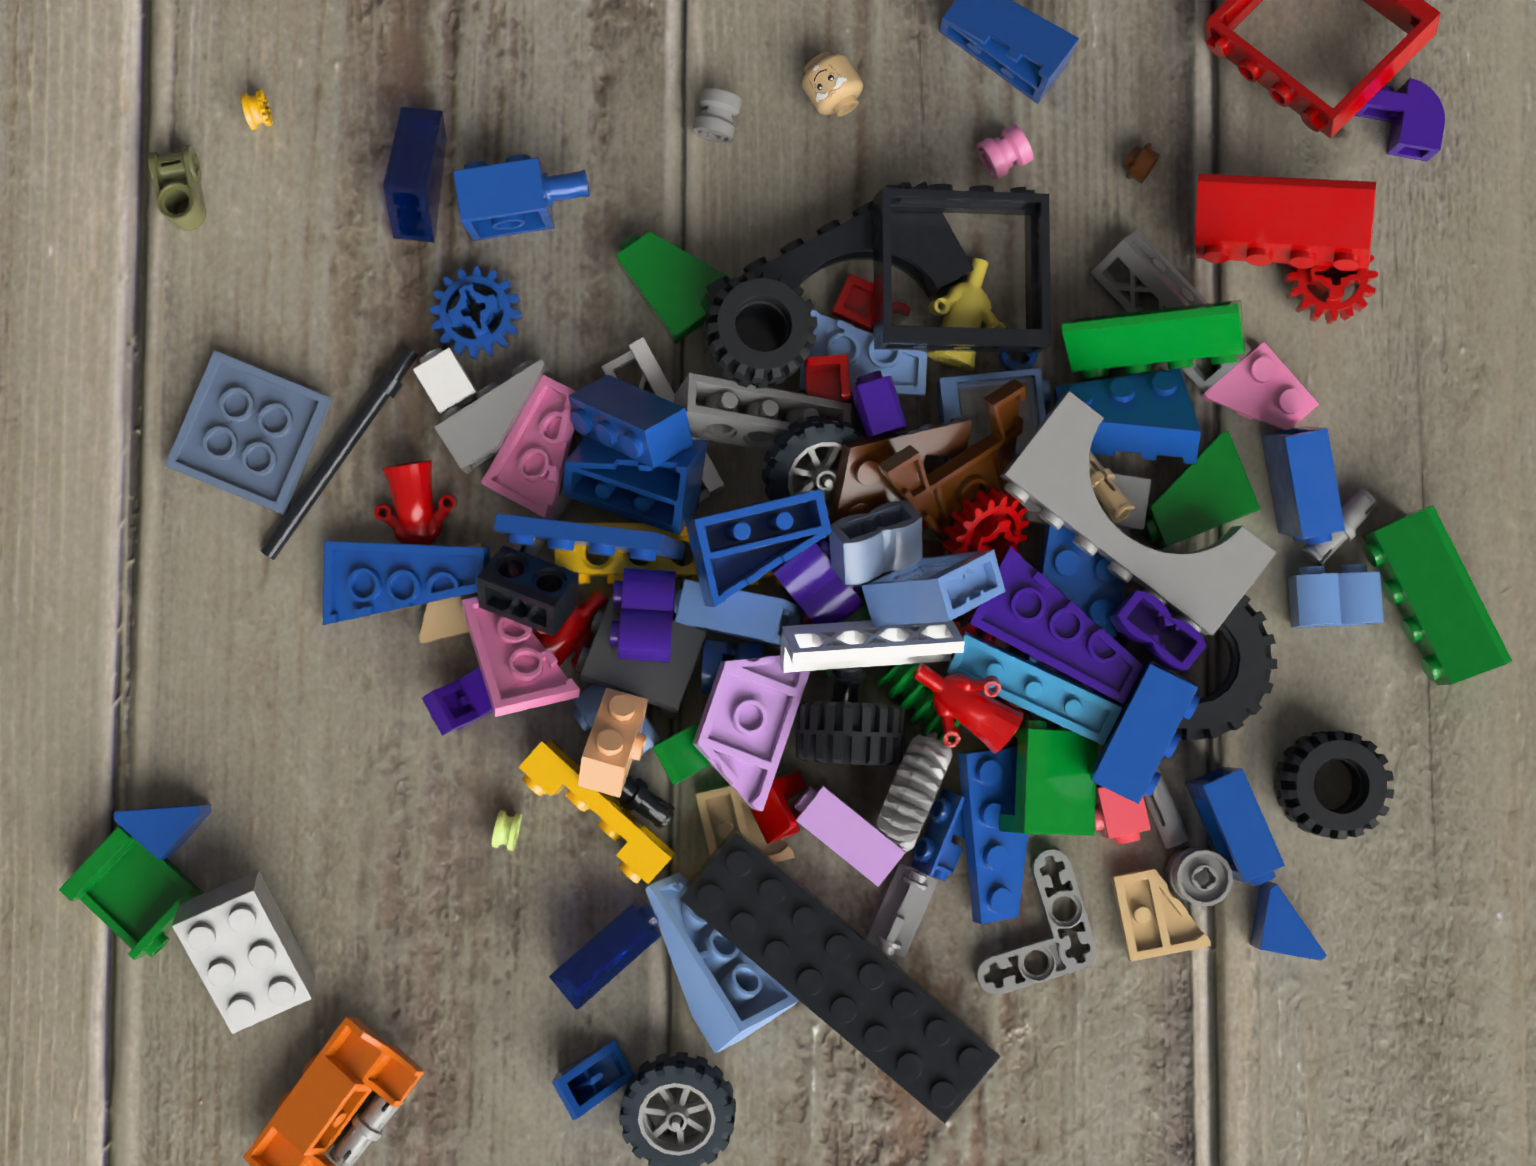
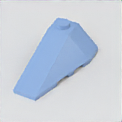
M678 872L650 884L645 890L692 1018L716 1054L746 1038L794 1006L799 1000L679 899V892L688 883V880Z

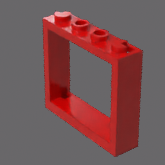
M1226 0L1206 20L1205 42L1214 55L1219 58L1226 57L1234 63L1246 80L1253 83L1257 81L1266 88L1277 104L1282 107L1289 106L1297 112L1309 129L1315 132L1321 131L1331 139L1436 35L1441 13L1424 0H1363L1408 35L1334 108L1233 31L1263 0Z

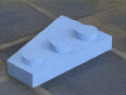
M816 310L810 312L811 317H817L818 326L813 332L817 336L808 357L848 354L850 393L851 389L856 386V378L875 371H881L883 377L892 376L898 396H925L926 352L919 350H874V334L856 328L853 324L845 321L835 320L817 313ZM804 361L800 367L799 391L806 392Z

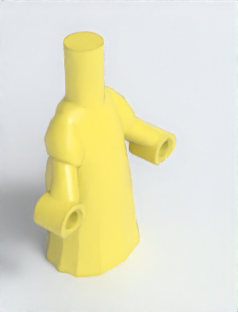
M973 258L971 265L974 270L967 276L966 281L957 283L949 289L946 296L929 303L928 309L931 314L935 316L945 314L940 327L981 328V322L983 321L986 324V328H1006L992 313L991 301L981 288L989 264L986 260ZM929 351L927 354L932 360L954 369L973 371L975 367L976 352Z

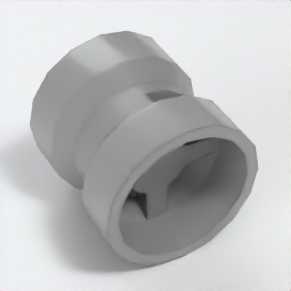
M715 88L703 89L700 98V106L703 111H701L700 116L695 118L693 133L713 142H732L735 133L733 117L740 113L742 99L725 90Z

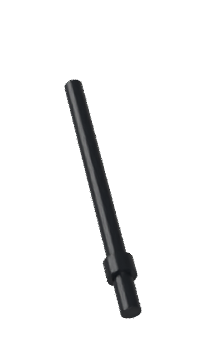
M404 346L387 372L382 370L373 383L376 386L260 550L264 555L275 560L388 398L396 396L403 386L400 381L419 356L413 350Z

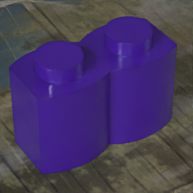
M875 371L856 378V386L851 389V400L863 436L867 439L892 432L896 434L905 430L907 423L892 376L883 377L881 371Z
M824 538L771 570L814 624L843 622L865 604L858 596L862 586L845 585L831 569L830 546Z
M624 568L623 581H614L613 606H621L620 621H611L610 646L618 647V659L670 662L676 571Z
M1137 590L1128 593L1109 616L1112 625L1123 637L1132 642L1143 644L1147 654L1157 664L1172 671L1188 670L1207 646L1201 634L1193 626L1182 620L1172 618L1166 606L1159 599L1144 591Z

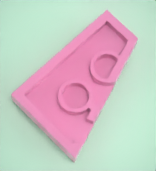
M542 375L481 484L540 517L553 520L563 479L565 461L568 458L574 433V426L571 421L572 408L568 396L576 391Z
M478 596L462 599V610L495 717L579 697L580 688L572 678H567L557 665L558 660L549 649L546 650L533 634L531 627L479 608Z

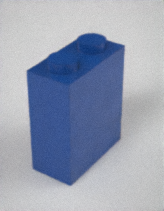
M1297 427L1261 435L1278 533L1292 536L1293 541L1305 540L1306 544L1310 545L1331 541V533L1345 531L1328 429Z

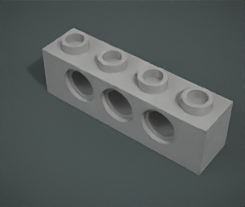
M690 372L674 395V403L686 409L692 437L766 451L772 450L775 445L772 441L779 433L783 435L789 430L787 426L795 421L799 423L807 421L806 417L818 416L820 419H826V416H833L842 422L846 421L851 424L852 404L767 387L756 389V385L749 384L746 388L739 386V382ZM830 447L814 449L818 459L824 460ZM842 450L838 452L836 458L841 454ZM808 454L803 456L804 458H809Z

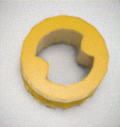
M257 89L255 95H249L247 92L241 93V104L250 129H258L260 123H264L266 126L273 125L271 109H266V106H269V102H266L267 97L263 89Z

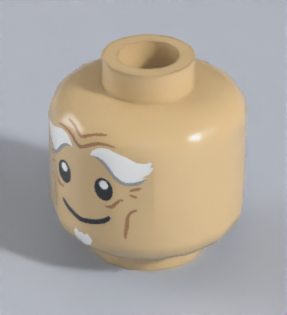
M827 51L817 55L806 64L803 70L805 75L802 78L801 85L820 114L831 115L836 113L838 117H842L857 107L859 104L857 98L862 92L863 82L845 55H832L831 52Z

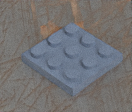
M214 350L164 466L284 515L333 399Z

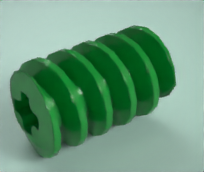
M921 663L895 665L876 685L880 687L891 683L892 686L887 694L888 699L890 700L902 695L904 698L899 707L905 710L915 709L909 722L913 725L924 720L926 725L921 735L926 737L936 733L938 735L936 739L942 741L941 716L934 709L933 691L912 677L915 669ZM954 718V726L958 727L961 723Z

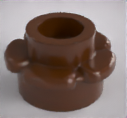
M1147 143L1144 148L1136 145L1129 153L1123 164V167L1128 170L1126 174L1127 179L1133 178L1143 183L1160 157V154L1150 149L1151 143Z

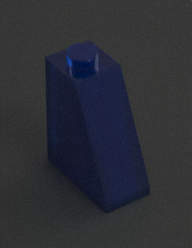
M401 107L383 183L393 239L435 242L447 142L443 111Z
M634 900L560 963L549 975V978L576 1010L582 1007L661 936V931L658 928V918L655 916L652 907L648 903L640 906Z

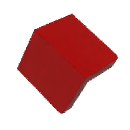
M848 354L807 357L804 364L806 395L849 403L851 393Z
M800 772L773 780L763 811H757L750 807L767 844L794 836L800 832V827L787 802L806 788Z

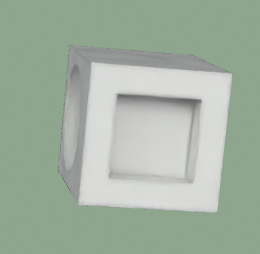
M437 348L428 352L420 358L419 362L421 365L413 369L441 415L454 406L462 405L464 408L477 400L475 396L478 392L450 348L444 351L441 348Z

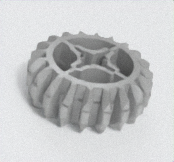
M920 734L911 740L875 825L878 831L905 851L914 848L953 756L950 747L941 744L942 742L937 739L927 738Z

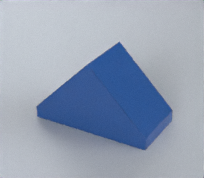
M211 804L115 811L114 821L158 860L172 858L209 816Z
M1269 881L1260 885L1250 945L1270 952L1318 961L1324 959L1327 956L1280 887Z
M612 1040L559 1070L552 1083L572 1120H576L628 1083L629 1078L634 1072L616 1040Z

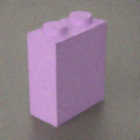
M822 784L816 790L809 786L794 804L795 808L799 811L795 816L798 823L878 887L906 853Z

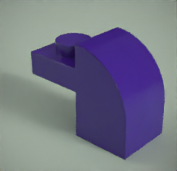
M1409 78L1397 92H1394L1393 87L1385 85L1354 115L1392 123L1387 155L1427 162L1441 150L1445 126L1444 108L1437 94L1421 81Z
M480 666L461 679L433 690L422 697L432 720L437 725L442 736L456 729L458 731L493 712Z

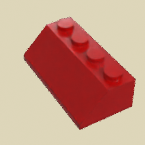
M1199 174L1195 222L1196 256L1211 263H1225L1228 260L1247 261L1255 266L1284 263L1302 269L1318 265L1334 266V268L1341 271L1369 268L1377 182Z

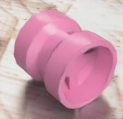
M1016 124L1004 128L1000 138H986L977 143V151L982 164L988 174L996 181L1006 176L1009 169L1013 167V164L1022 167L1034 159L1031 146L1025 134Z

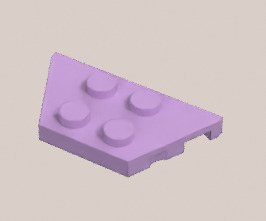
M780 655L721 662L692 743L752 809L757 811H763L810 674V671L783 673L780 666Z

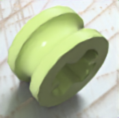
M505 810L499 811L493 831L492 847L498 848L499 845L504 844L507 846V850L514 851L521 827L522 814L516 813L513 817H510Z

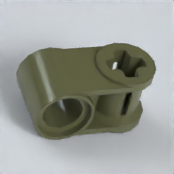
M186 145L183 147V151L159 155L157 152L149 153L148 165L154 182L159 211L180 230L192 231L197 229L206 218V208L201 186V169L193 146ZM189 200L188 208L183 213L175 214L176 206L181 201Z

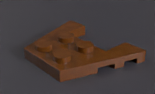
M1016 379L1011 380L983 398L992 433L978 443L971 445L942 466L935 468L931 473L926 475L920 452L911 445L878 464L882 474L901 496L922 516V520L942 542L950 538L944 532V528L953 526L956 521L952 518L951 514L953 512L961 513L964 510L963 501L965 499L973 503L976 501L977 491L980 490L987 495L992 488H997L1001 492L1005 491L1004 487L1007 482L1000 475L1017 455V436L1023 433L1024 419L1018 415L1019 403L1025 400L1026 389L1025 385Z
M957 417L950 419V422L939 425L927 424L918 426L916 430L900 434L892 432L843 444L829 513L830 525L850 515L868 514L876 507L889 502L906 501L882 474L878 464L909 445L920 452L923 465L926 455L954 458L967 449L973 421ZM922 539L923 557L945 554L942 542Z

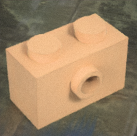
M606 688L582 754L578 786L620 798L632 760L640 761L647 735L641 733L644 726L648 699Z

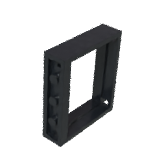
M901 182L899 185H886V188H882L873 197L874 350L1039 353L1051 347L1049 194L1035 193V190H1026V187L1011 188L1010 192H994V187L990 185L971 186L969 191L953 190V185L932 184L927 186V189H911L910 183ZM891 211L1025 215L1026 329L892 326Z

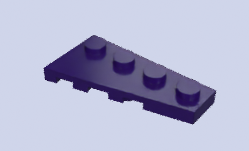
M1008 546L998 564L1006 592L977 606L968 623L1124 704L1144 665L1104 629L1091 620L1075 603L1063 595L1039 571L1034 569L1011 546Z

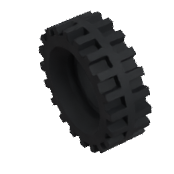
M1246 595L1241 598L1217 629L1226 641L1231 660L1228 675L1220 688L1208 696L1200 698L1198 706L1189 720L1184 717L1182 718L1175 732L1181 735L1180 739L1182 740L1214 739L1222 737L1221 734L1230 730L1241 728L1244 726L1243 721L1250 715H1256L1262 708L1259 703L1264 694L1271 693L1274 684L1269 683L1271 669H1277V659H1272L1270 645L1276 642L1274 635H1268L1262 622L1267 620L1262 611H1254L1248 604L1251 599ZM1166 606L1171 617L1176 619L1179 615ZM1117 631L1116 637L1113 638L1141 664L1144 665L1146 660L1153 662L1143 644L1132 642Z

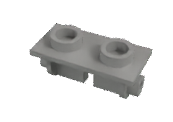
M899 863L866 939L878 946L877 949L891 956L896 954L905 958L939 880Z

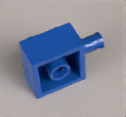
M525 154L510 156L506 158V163L489 165L486 161L470 162L463 166L464 169L453 171L460 219L473 241L554 229L551 207L553 206V201L584 196L590 197L585 169L578 172L548 176L547 172L544 173L538 158L531 159L530 155Z

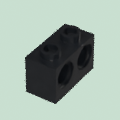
M504 545L477 577L479 608L552 636L557 634L579 604V573Z

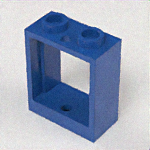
M1221 767L1186 782L1185 785L1215 853L1220 854L1227 860L1232 870L1233 879L1241 883L1250 882L1251 886H1256L1275 878L1274 870L1284 867L1285 864L1243 768Z

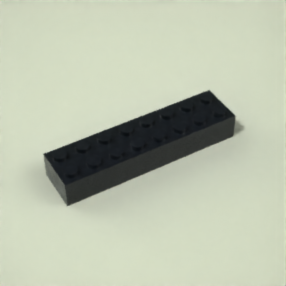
M735 827L679 892V899L942 1122L946 1123L1001 1057L990 1043Z

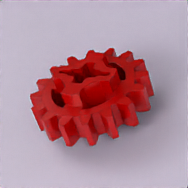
M1370 255L1369 264L1375 259L1373 255ZM1285 264L1288 269L1293 270L1292 273L1282 278L1283 283L1293 285V289L1286 297L1287 299L1297 297L1300 300L1296 308L1298 313L1306 308L1310 309V320L1313 322L1322 314H1325L1327 324H1332L1337 320L1338 313L1344 321L1354 316L1353 309L1361 311L1368 305L1363 297H1370L1376 291L1368 282L1377 278L1378 272L1368 270V268L1341 271L1334 268V266L1317 265L1302 269ZM1327 270H1328L1329 277H1332V278H1335V277H1336V280L1339 279V280H1338L1337 282H1335L1333 285H1332V280H1331V278H1329V277H1324V275H1322V274H1323L1324 272H1326ZM1355 286L1351 296L1346 301L1341 302V298L1344 297V289Z
M992 488L988 495L982 490L977 491L976 501L973 503L965 499L963 501L964 510L961 513L953 512L951 514L952 518L956 520L954 525L944 528V532L950 536L949 539L942 543V548L948 552L947 555L994 550L999 564L1008 546H1011L1016 552L1020 553L1016 546L1018 542L1027 539V536L1021 532V529L1027 527L1030 521L1023 516L1027 511L1026 507L1020 504L1016 498L1006 490L1001 492L997 488Z

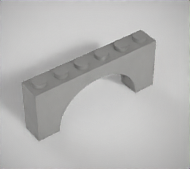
M1070 391L1063 394L1000 475L1007 482L1004 489L1018 501L1025 503L1029 499L1042 510L1038 516L1053 528L1059 530L1063 525L1076 535L1072 542L1085 553L1093 557L1098 552L1107 559L1110 564L1106 568L1125 583H1128L1130 579L1134 580L1144 588V592L1155 596L1179 615L1176 619L1190 624L1202 634L1213 636L1277 552L1244 526H1232L1224 536L1213 544L1201 550L1185 554L1157 551L1125 535L1114 525L1101 508L1090 479V448L1097 428L1104 418Z

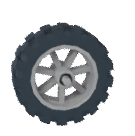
M810 416L806 417L807 421L799 423L795 421L787 426L789 429L783 435L779 433L772 441L775 445L771 451L767 450L764 461L767 465L765 469H762V480L766 485L764 490L768 499L773 500L807 492L815 486L816 490L822 489L825 499V491H830L835 487L839 465L831 466L838 452L842 450L843 444L866 438L850 423L842 422L833 416H826V419ZM830 447L824 460L818 459L814 449ZM808 454L811 461L808 462L807 466H796L798 461ZM793 474L809 477L795 490L793 489ZM832 498L825 501L828 517Z
M677 1052L676 1056L669 1057L668 1053L656 1056L655 1061L650 1063L647 1060L639 1066L638 1073H633L629 1078L621 1103L619 1122L620 1126L623 1125L622 1135L626 1144L631 1143L633 1146L632 1152L639 1159L642 1157L647 1159L649 1166H700L704 1162L709 1165L717 1159L720 1150L724 1151L727 1148L735 1122L736 1100L733 1099V1088L729 1081L725 1082L723 1079L724 1073L716 1065L712 1068L707 1064L708 1060L704 1057L697 1055L695 1059L688 1057L686 1052ZM677 1087L683 1088L682 1093L672 1095L669 1088ZM659 1092L667 1105L648 1102L652 1096ZM689 1092L696 1093L702 1100L690 1103ZM709 1108L710 1117L708 1123L692 1115V1113ZM648 1114L666 1117L655 1127ZM688 1124L698 1130V1132L685 1136L684 1129ZM668 1128L673 1132H677V1136L668 1135L664 1131Z

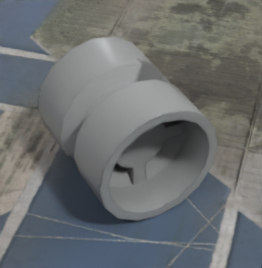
M1196 846L1184 847L1176 851L1168 860L1165 869L1166 882L1170 890L1179 898L1199 906H1213L1223 901L1229 894L1233 883L1232 870L1227 860L1218 853Z

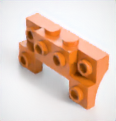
M346 1016L319 1054L313 1056L305 1064L302 1070L303 1076L294 1088L280 1098L276 1106L277 1111L242 1158L251 1166H335L325 1154L372 1090L376 1092L392 1107H400L425 1071L399 1047L387 1044L361 1019Z

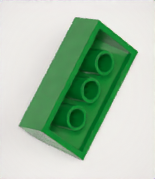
M1241 300L1076 318L1061 324L1071 371H1083V378L1108 376V368L1124 366L1125 374L1151 371L1150 364L1167 362L1168 369L1193 367V359L1210 357L1212 365L1237 362V354H1244L1246 351Z
M1434 505L1406 513L1362 535L1366 543L1363 545L1364 554L1373 567H1378L1385 581L1382 583L1384 594L1389 602L1397 605L1404 618L1401 621L1402 629L1412 643L1416 642L1423 656L1420 659L1422 669L1431 681L1435 680L1437 685H1452L1512 662Z

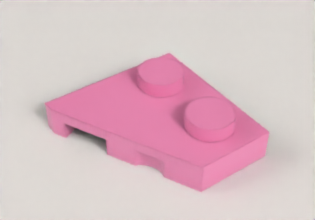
M1265 342L1261 343L1201 395L1202 399L1211 404L1215 402L1236 411L1235 414L1250 420L1256 419L1261 421L1265 426L1276 431L1293 428L1319 405Z

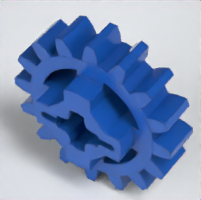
M475 266L472 276H467L462 268L458 269L459 280L453 282L448 277H445L443 281L447 286V290L445 292L435 290L433 293L440 301V305L429 307V311L432 315L440 317V319L431 324L435 332L445 331L440 341L445 347L455 342L453 351L458 356H461L467 348L471 358L474 360L478 359L480 350L483 349L490 357H494L493 346L499 344L507 349L509 347L505 339L507 333L515 336L519 333L512 324V321L521 320L523 315L521 311L512 309V307L521 301L517 294L507 295L512 288L508 280L497 284L499 275L496 271L492 270L487 277H484L479 266ZM475 287L487 288L496 293L497 296H494V294L484 296L478 293ZM460 294L461 296L456 307L450 309L452 302ZM471 298L482 310L480 311L481 319H479L481 328L471 318L473 307ZM502 317L499 327L492 333L491 329L496 319ZM467 329L473 332L477 339L464 338L455 331L458 330L460 332Z

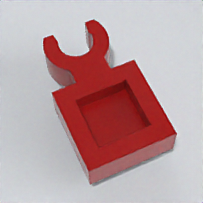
M849 274L832 310V314L870 331L874 323V284ZM902 302L892 303V314L900 313L903 316H909L911 308Z

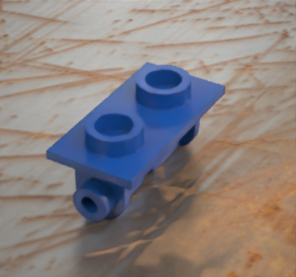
M942 789L940 797L935 800L931 807V819L924 836L919 839L915 846L914 860L911 867L942 881H946L948 874L953 875L963 847L952 843L951 839L953 834L965 839L962 806L965 797Z

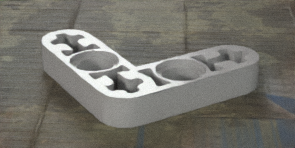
M1053 848L1042 849L1036 853L1031 862V873L1051 936L983 957L976 966L975 975L978 984L987 993L993 995L1005 994L1083 970L1094 962L1097 955L1096 943L1071 862L1063 852ZM1051 856L1053 861L1062 863V868L1056 870L1057 879L1061 885L1068 881L1069 889H1056L1046 895L1045 888L1054 887L1051 877L1048 874L1040 873V868L1046 865V857ZM1066 896L1073 900L1075 912L1070 919L1061 921L1054 917L1052 906L1056 899ZM1081 922L1082 929H1074V933L1079 943L1087 944V949L1081 952L1082 959L1076 961L1072 955H1066L1065 950L1071 948L1069 935L1064 932L1059 936L1058 929L1072 928ZM1033 950L1043 951L1047 956V966L1039 974L1029 973L1024 967L1025 956ZM1016 955V967L1023 976L1022 979L1015 981V974L1011 972L1002 975L1001 984L996 986L991 980H984V975L990 972V964L996 963L999 969L1012 967L1008 958Z

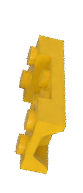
M551 740L547 744L541 741L519 766L525 773L521 780L537 795L541 796L547 793L553 796L559 794L567 787L569 791L565 796L581 811L585 812L589 809L594 811L601 818L597 825L615 841L622 837L627 841L616 856L622 860L618 865L619 869L633 882L638 883L643 879L649 884L676 853L634 814L621 807L619 801L614 796L578 786L580 766Z

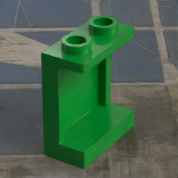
M1022 720L1020 728L1013 735L1018 740L1015 815L1000 814L999 831L1022 834L1094 836L1096 783L1091 781L1089 773L1097 760L1098 743L1056 723L1055 730H1046V721Z
M118 826L59 889L70 901L80 899L131 948L128 955L133 960L146 955L151 958L155 956L170 940L166 934L172 928L179 904L204 894L168 858L158 860L121 826Z

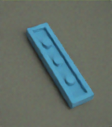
M967 631L964 632L962 636L965 641L963 653L953 654L946 668V673H962L973 679H985L990 675L997 676L1000 679L1001 690L996 696L1104 745L1123 708L1121 703Z

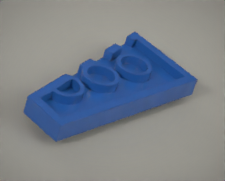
M496 513L494 531L508 535L507 542L518 545L533 546L534 539L548 541V548L573 551L574 545L589 547L588 552L593 554L614 556L615 551L630 553L629 558L644 561H655L656 557L683 560L685 543L661 533Z
M324 541L323 625L478 592L477 577L490 562V547Z
M1017 744L1004 746L995 754L989 748L958 753L961 796L965 797L962 806L973 922L985 924L1017 918L1019 915L1028 834L999 831L1000 814L1015 815Z

